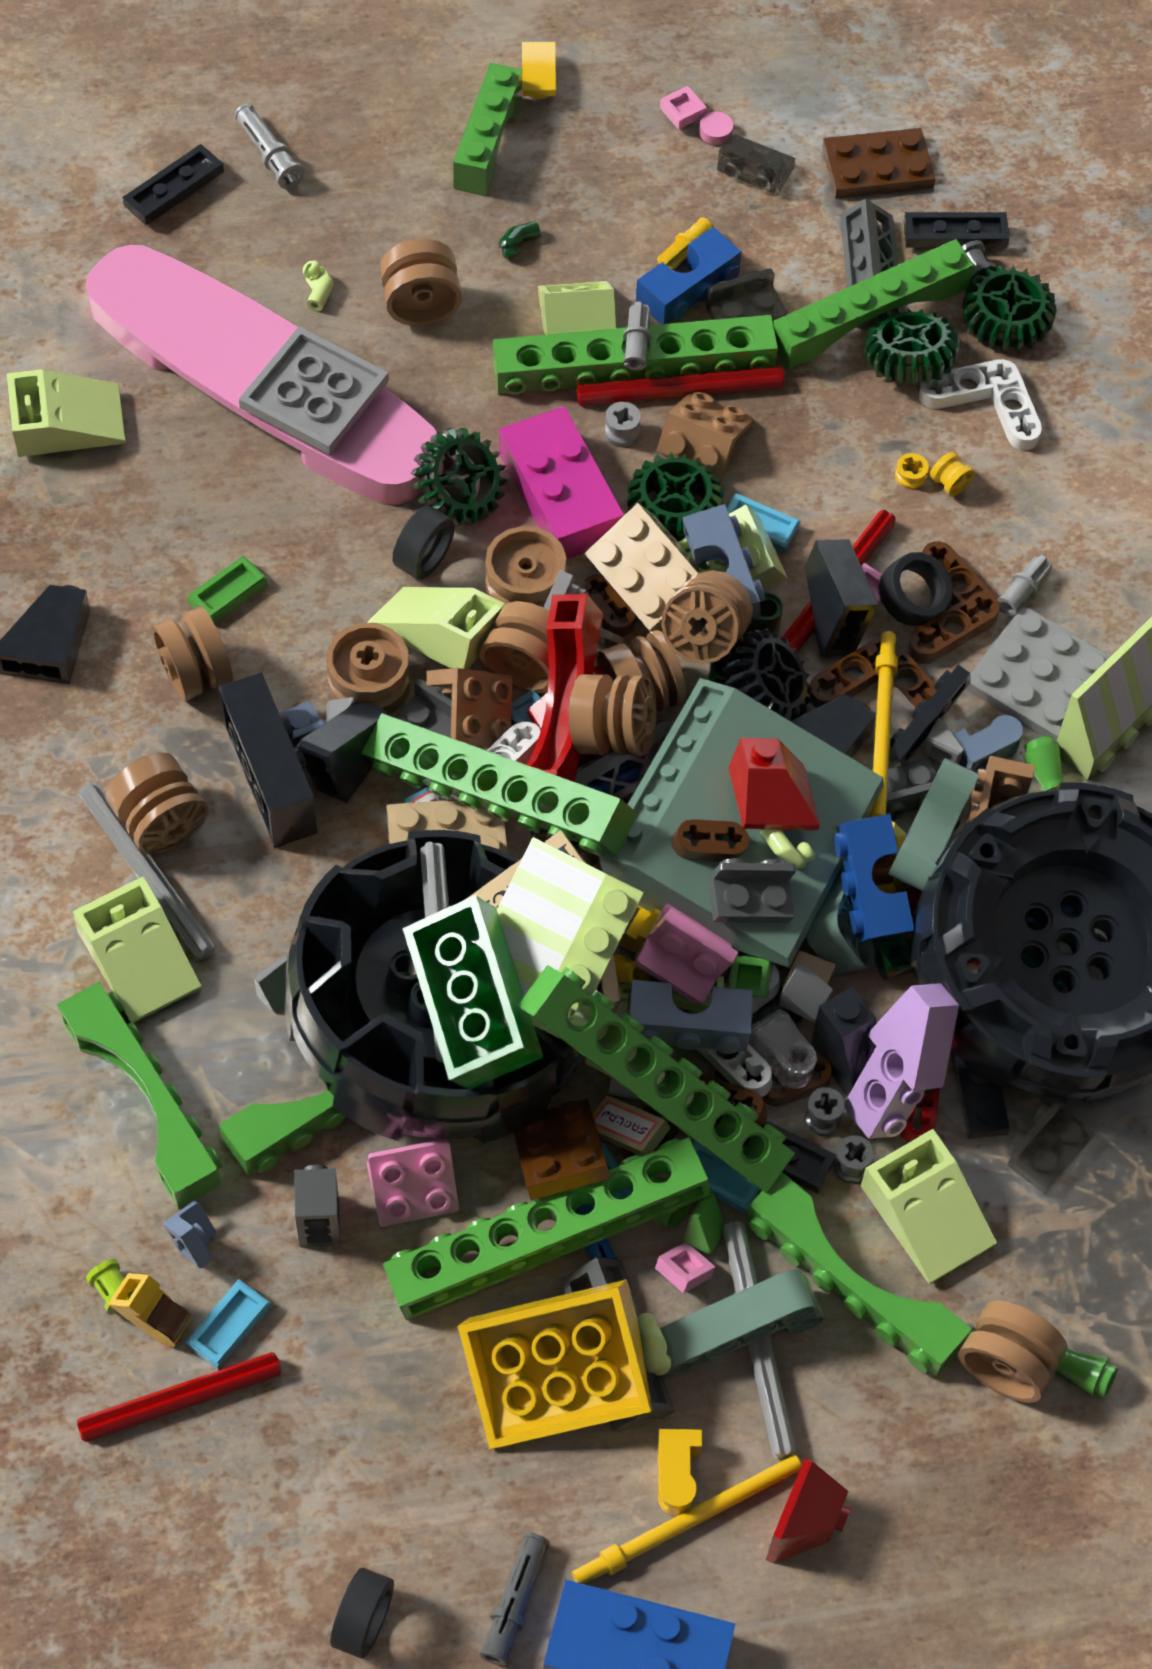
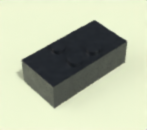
M262 672L218 686L225 729L274 848L318 834L314 795L303 772V768H306L303 752L298 746H293L290 738L293 737L290 721L287 715L280 716Z

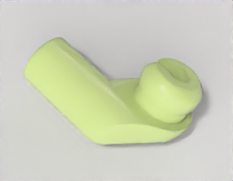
M309 261L303 267L306 281L313 290L307 300V305L310 309L319 312L322 311L328 300L334 283L323 266H320L317 261Z
M760 829L761 836L774 854L789 864H795L796 869L806 868L807 863L814 861L816 855L807 842H801L795 848L782 830Z
M644 1313L638 1316L637 1319L645 1368L648 1373L662 1376L671 1368V1358L666 1354L667 1343L655 1316L651 1313Z

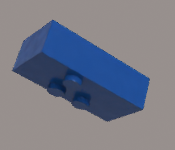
M565 1579L543 1669H725L736 1623Z

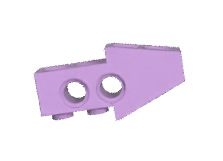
M941 983L910 986L868 1034V1037L877 1047L844 1105L846 1111L868 1139L898 1136L905 1129L907 1120L916 1104L923 1098L925 1089L942 1088L944 1085L959 1004Z

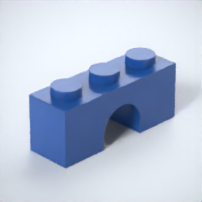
M712 227L688 244L686 267L691 272H675L663 262L637 279L636 302L648 305L650 315L660 324H668L674 319L678 320L696 303L706 301L716 289L736 279L740 272L742 251L715 227Z
M887 814L848 821L836 827L837 833L833 836V843L837 856L843 859L845 872L841 874V882L845 895H850L853 911L849 912V922L853 934H858L859 942L861 943L904 935L914 931L907 892L885 893L876 887L872 879V868L876 860L889 858L898 853L891 815Z

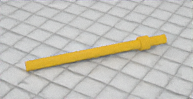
M889 631L881 634L880 654L876 657L875 672L879 679L873 772L883 777L884 787L870 812V817L886 815L893 679L898 673V657L895 655L896 635Z
M794 1454L619 1547L616 1544L611 1545L599 1552L600 1557L571 1571L574 1581L587 1584L607 1572L613 1575L627 1567L626 1562L799 1472L802 1466L800 1460Z

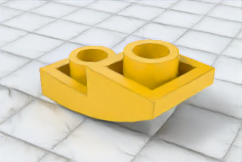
M522 42L523 96H530L533 99H545L548 96H556L555 42Z

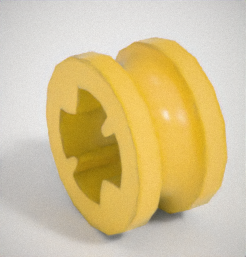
M917 453L902 455L898 459L895 472L898 484L907 489H917L923 486L929 469L928 461Z

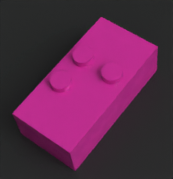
M565 406L499 428V452H501L500 457L504 465H506L537 527L555 536L562 544L567 559L586 553L624 516Z

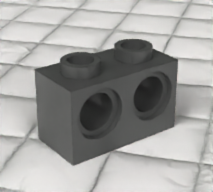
M310 1165L305 1167L304 1170H294L295 1220L299 1247L340 1245V1206L336 1168L328 1169L324 1165Z

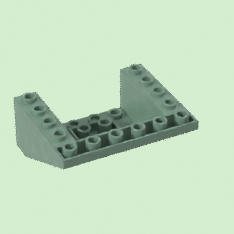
M700 678L628 803L638 815L618 856L605 851L601 852L599 859L602 871L644 892L638 906L652 912L654 908L662 911L666 904H670L730 943L733 949L790 967L843 866V859L837 856L833 843V836L837 833L836 827L844 822L868 818L884 787L883 777L739 690ZM741 737L778 738L804 764L820 823L818 830H782L795 848L801 842H807L816 855L814 861L806 864V868L796 869V873L789 880L794 918L789 923L713 922L708 877L721 862L684 859L677 855L671 843L673 834L680 824L686 820L732 821L742 826L728 769ZM745 829L749 835V845L738 859L744 860V863H760L768 859H778L782 863H787L774 854L761 836L760 829ZM687 833L684 839L691 841V846H696L700 841L694 840L692 833ZM725 835L721 840L728 842L729 848L732 849L737 844V842L730 841L729 835Z

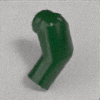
M537 221L513 226L505 232L498 241V246L502 249V256L505 259L520 254L518 243L541 237Z

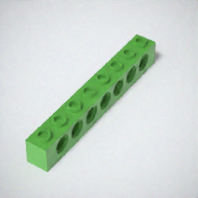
M771 315L650 325L648 330L651 333V341L647 344L646 367L642 370H630L624 366L626 341L623 335L627 328L493 339V367L498 395H516L533 391H555L557 389L577 388L578 385L772 368L776 365L778 350Z
M381 713L361 754L373 762L371 768L383 776L392 778L394 773L400 775V780L418 789L421 788L422 784L427 785L432 793L444 799H449L451 795L457 796V800L460 803L474 810H479L480 806L488 808L487 812L507 822L510 817L516 818L519 825L536 833L539 832L540 828L548 830L547 834L552 837L561 830L569 841L572 839L580 842L579 846L582 849L600 856L602 851L618 856L638 815L636 811L620 798Z
M547 965L517 1006L746 1180L767 1193L795 1154L783 1144L787 1137L768 1123L764 1128L755 1123L759 1115L740 1101L736 1106H733L727 1101L731 1093L713 1080H710L708 1085L698 1079L703 1072L688 1060L682 1058L679 1063L670 1057L674 1049L654 1035L649 1041L641 1035L645 1027L626 1013L619 1018L612 1012L615 1004L597 990L592 995L584 991L582 987L586 981L567 967L560 973ZM578 1002L577 1011L574 1015L568 1017L569 1009ZM608 1025L605 1036L598 1040L599 1032ZM637 1048L635 1057L628 1062L629 1054ZM666 1071L664 1079L657 1084L659 1075ZM694 1093L693 1100L686 1106L688 1097ZM722 1115L720 1123L714 1127L716 1120ZM750 1137L748 1144L743 1148L745 1140Z
M690 1138L681 1141L678 1139L670 1140L663 1143L657 1151L645 1156L634 1155L626 1158L620 1163V1166L608 1170L610 1179L546 1196L530 1203H516L510 1206L504 1214L491 1219H477L470 1223L465 1230L453 1235L450 1233L441 1234L433 1238L428 1245L419 1249H406L394 1254L391 1260L383 1263V1266L405 1320L407 1321L710 1196L711 1191L708 1178ZM659 1173L670 1175V1178L664 1183L658 1184L651 1181ZM620 1189H630L633 1191L625 1199L613 1197L615 1192ZM590 1204L594 1206V1209L589 1214L578 1215L575 1213L576 1209L581 1205ZM553 1220L556 1222L555 1226L550 1230L541 1231L537 1229L542 1221ZM513 1235L518 1237L517 1241L511 1246L502 1247L499 1245V1242L506 1236ZM467 1252H479V1256L472 1262L464 1263L460 1261ZM428 1268H441L439 1274L433 1278L426 1279L422 1277Z

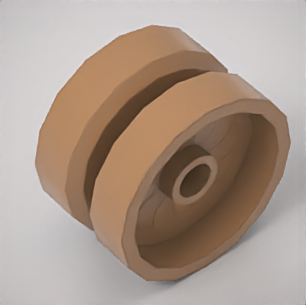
M425 238L408 240L395 245L383 256L380 262L381 280L384 287L387 312L394 320L404 325H433L446 320L458 310L462 303V291L459 278L457 277L455 255L448 245L438 240Z
M520 526L507 529L495 537L487 549L485 561L486 594L504 603L521 601L533 603L544 608L559 570L566 572L567 557L562 544L553 534L538 527Z
M515 601L506 603L493 623V630L487 635L480 648V660L484 667L492 673L513 675L512 688L523 692H529L534 689L537 694L548 692L549 657L546 627L549 610L528 602Z
M202 606L183 613L182 629L179 624L170 618L152 625L151 628L164 671L175 692L183 702L202 695L203 679L214 689L234 680L232 667L223 641L210 615Z
M359 623L347 627L337 634L327 649L328 686L332 699L354 697L358 702L370 707H381L389 715L402 706L409 693L410 682L409 652L403 638L392 628L378 623Z
M1003 1300L989 1301L975 1323L977 1331L969 1334L958 1353L960 1363L968 1373L993 1391L1013 1400L1025 1403L1037 1402L1051 1381L1049 1371H1054L1059 1366L1068 1349L1066 1340L1053 1325L1033 1311L1012 1302Z

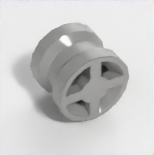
M617 402L607 409L605 416V437L614 446H631L639 439L640 411L629 402Z

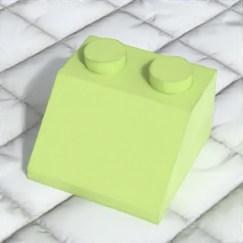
M607 281L538 286L545 335L616 329L614 288Z

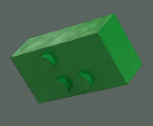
M475 895L403 928L450 1081L467 1089H473L543 1058L531 1016L517 1006L523 999L524 994L495 906Z

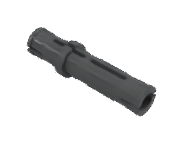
M526 1532L524 1534V1540L510 1573L499 1607H494L490 1616L493 1623L480 1656L484 1660L496 1665H506L517 1630L523 1629L526 1621L523 1614L545 1553L550 1545L548 1539L535 1533Z

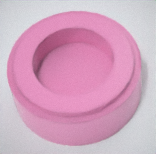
M713 111L701 118L699 134L705 142L712 145H721L731 139L733 121L727 114Z

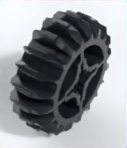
M767 629L752 633L748 632L723 657L726 666L722 671L728 677V680L724 683L726 686L739 690L789 721L807 712V705L811 702L808 693L812 690L811 685L807 682L810 674L805 672L803 668L805 661H800L798 658L797 648L791 649L789 647V640L787 638L781 639L777 631L770 633Z

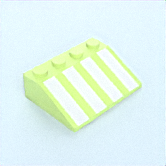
M1152 617L1071 695L1056 743L1060 747L1061 760L1087 780L1097 770L1104 772L1116 757L1114 753L1120 747L1127 749L1135 741L1139 734L1138 729L1144 723L1147 726L1152 724Z
M534 837L497 909L524 996L545 967L549 965L560 973L565 967L576 973L586 981L582 989L592 995L644 892ZM578 1002L571 1006L568 1017L575 1014ZM531 1016L534 1026L558 1037Z

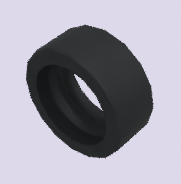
M424 506L417 510L405 524L396 541L392 558L395 567L416 579H424L429 576L441 563L451 545L455 531L453 519L430 506Z
M910 552L897 559L885 569L879 583L881 602L887 612L898 622L909 626H921L943 613L950 604L953 593L951 578L944 565L933 556L923 552ZM903 571L915 572L925 580L931 593L929 607L921 608L906 598L900 583Z
M366 1568L358 1569L350 1581L338 1608L331 1631V1647L360 1659L368 1655L380 1633L389 1610L394 1590V1580Z

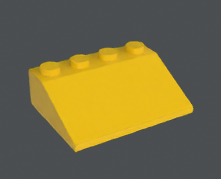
M627 1280L469 1317L458 1325L489 1449L652 1411L639 1324Z

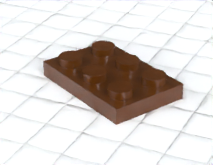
M922 128L823 138L822 148L835 199L934 188L936 179Z
M588 1098L580 1101H568L561 1106L548 1109L536 1120L514 1133L531 1201L610 1179Z

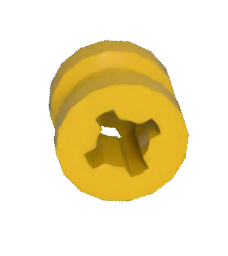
M951 451L936 462L930 471V478L935 483H942L944 491L950 497H954L968 487L976 472L970 465H964L961 462V457L955 451Z

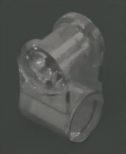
M778 1009L751 1026L749 1045L769 1064L771 1071L778 1078L779 1082L790 1089L805 1087L810 1081L812 1069L817 1061V1055L814 1048L797 1029L791 1017L782 1009Z

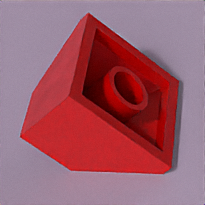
M741 737L728 769L743 829L818 830L820 823L804 764L778 738Z
M804 1458L773 1534L766 1560L776 1563L830 1541L834 1529L842 1532L851 1507L844 1505L849 1491L809 1459Z

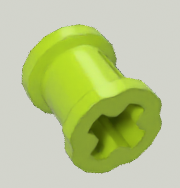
M116 1259L105 1260L95 1266L86 1276L89 1286L96 1288L105 1301L104 1309L110 1315L118 1313L108 1303L125 1279L119 1271L120 1264ZM135 1289L128 1293L126 1300H129Z

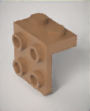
M701 392L689 393L668 412L656 451L665 455H669L672 451L675 458H681L686 452L690 461L700 457L701 467L711 465L713 474L722 477L726 472L735 441L751 427L753 418L747 415L740 407L733 405L725 406L713 401V398L708 394Z

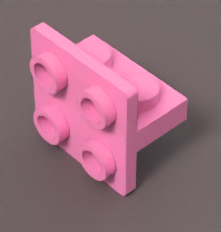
M666 904L635 959V965L663 983H672L673 990L700 1006L705 1002L715 980L732 965L738 951L712 931L670 904Z
M440 1139L370 1153L368 1155V1161L366 1162L368 1176L374 1194L378 1222L381 1227L445 1215L459 1210L448 1139Z

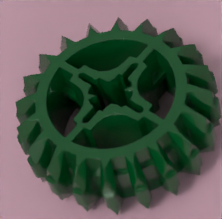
M999 265L995 272L987 268L983 276L976 275L972 284H969L967 287L965 298H963L962 302L964 323L968 324L969 334H978V343L986 340L989 341L990 349L995 345L1002 346L1004 353L1009 347H1014L1018 353L1023 348V345L1032 349L1036 341L1042 342L1046 337V333H1049L1052 329L1057 312L1055 294L1050 292L1049 283H1040V274L1032 277L1029 276L1028 268L1023 272L1016 271L1014 265L1010 270H1004Z
M908 308L907 312L900 313L895 310L892 316L884 314L881 320L873 321L872 328L867 329L864 355H866L869 369L875 371L876 377H886L887 383L898 381L900 386L904 383H912L916 386L917 383L924 382L929 385L931 379L941 380L943 374L951 373V369L956 365L960 341L955 331V326L948 324L946 317L938 318L936 312L926 314L923 309L919 312H912Z
M448 428L443 433L432 435L430 442L427 441L421 445L422 453L416 455L413 459L420 467L414 468L410 473L419 478V482L415 483L412 487L415 490L421 489L423 493L418 502H428L430 507L453 519L455 526L462 523L468 526L476 523L477 520L486 519L489 516L488 512L495 511L499 507L496 500L502 499L505 495L499 487L505 485L508 480L501 477L499 472L503 471L506 465H498L496 461L501 452L494 451L491 453L489 448L492 440L487 439L480 443V432L475 431L469 434L467 428H460L456 431L454 428ZM443 454H444L445 460H442V462H443V471H442V474L439 475V474H438L439 463H440V460H441V458H442V456H443ZM453 475H469V477L465 479L449 478ZM480 478L479 491L476 498H474V494H476L475 485L477 480ZM444 489L448 491V493L450 494L451 498L446 494V492L444 491Z
M671 451L668 459H663L657 454L653 463L645 460L641 469H635L633 479L628 484L627 506L631 510L639 503L653 513L678 542L685 537L683 517L723 505L724 490L720 486L719 475L713 474L711 465L701 467L700 457L690 461L686 452L681 458H675ZM652 490L657 493V500L651 502L648 497ZM697 493L703 499L699 506L694 502V496Z

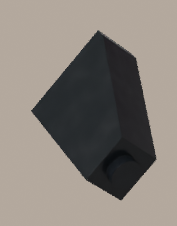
M816 540L806 561L805 571L821 656L849 655L857 650L878 607V602L850 540Z
M49 585L1 638L0 674L70 684L90 613L87 591L73 585Z
M844 694L790 722L853 758L872 734L877 713L872 711L866 703L854 700Z
M357 701L300 740L297 746L303 752L306 767L317 791L346 803L349 801L372 770L373 762L361 754L381 713L390 716L384 709L379 706L370 707Z
M853 987L819 1006L810 1045L815 1054H820L829 1061L832 1069L831 1075L847 1097L877 1047L868 1037L871 1029L877 1024L876 1017Z

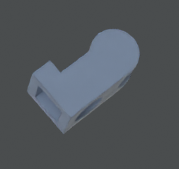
M1002 715L995 718L991 726L971 736L965 729L953 733L964 749L959 765L977 773L978 769L986 770L989 756L1003 759L1012 757L1016 754L1023 735L1021 722L1013 716Z

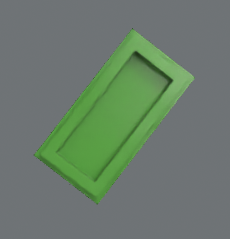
M243 555L187 596V601L193 609L199 606L204 607L215 624L267 586V577Z

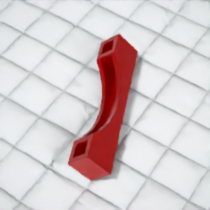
M588 594L552 595L546 627L549 657L546 710L536 747L526 765L575 782L580 754L574 749L570 736V697L574 683L579 675H593L603 613Z

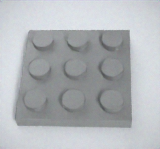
M299 326L241 395L239 407L330 455L389 382V372Z
M1023 605L971 671V683L966 690L1003 713L1017 718L1023 725L1041 736L1053 737L1054 743H1056L1071 695L1110 656Z

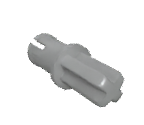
M635 302V305L630 306L628 328L624 331L623 335L626 341L624 366L630 370H642L646 367L647 344L651 341V333L648 330L650 308L648 305L642 304V302Z
M1044 555L1034 557L1021 573H1016L1012 577V584L997 599L1000 602V611L1007 616L1016 615L1025 601L1037 594L1039 584L1052 569V564L1047 561V557Z

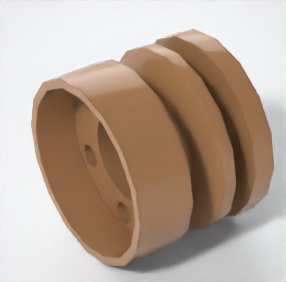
M711 570L696 574L681 586L670 598L663 610L661 627L665 641L675 654L686 661L700 664L718 661L732 650L751 624L753 606L750 594L739 580L728 573ZM702 617L708 621L704 627L698 622Z
M655 630L648 633L646 639L641 636L634 638L632 652L623 643L598 651L596 666L600 665L606 675H609L613 681L620 675H629L630 678L637 675L648 676L655 691L657 711L663 712L668 709L669 705L677 707L685 703L686 686L682 669L676 654L665 641L661 631Z
M579 675L574 683L569 704V728L574 749L579 754L604 755L613 749L617 755H627L629 753L632 756L646 755L652 746L656 727L655 691L648 676L637 675L630 678L629 675H620L613 681L609 675Z
M157 752L133 761L114 777L106 790L107 803L117 818L126 824V831L134 838V843L144 854H160L183 844L201 828L208 816V805L198 795L197 789L188 782V776L170 753Z

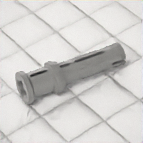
M246 103L239 106L234 113V118L260 150L262 163L268 170L274 172L277 184L283 189H290L298 185L304 178L305 169L300 163L292 159L291 150L286 144L276 140L251 104L248 106Z

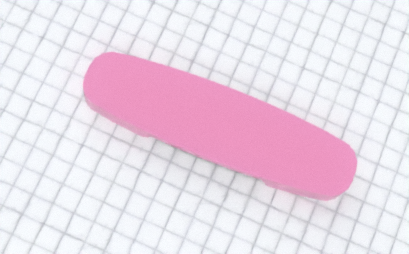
M127 245L116 248L93 267L87 276L86 282L88 302L93 319L113 338L151 368L156 370L171 369L225 407L269 434L300 450L302 462L307 468L351 491L386 505H399L410 502L422 493L421 489L415 490L412 488L415 483L419 482V478L410 473L414 468L420 467L413 459L416 455L422 453L421 445L427 441L430 442V438L436 434V430L414 409L385 387L330 455L239 407L241 395L298 328L296 325L218 280L144 245Z

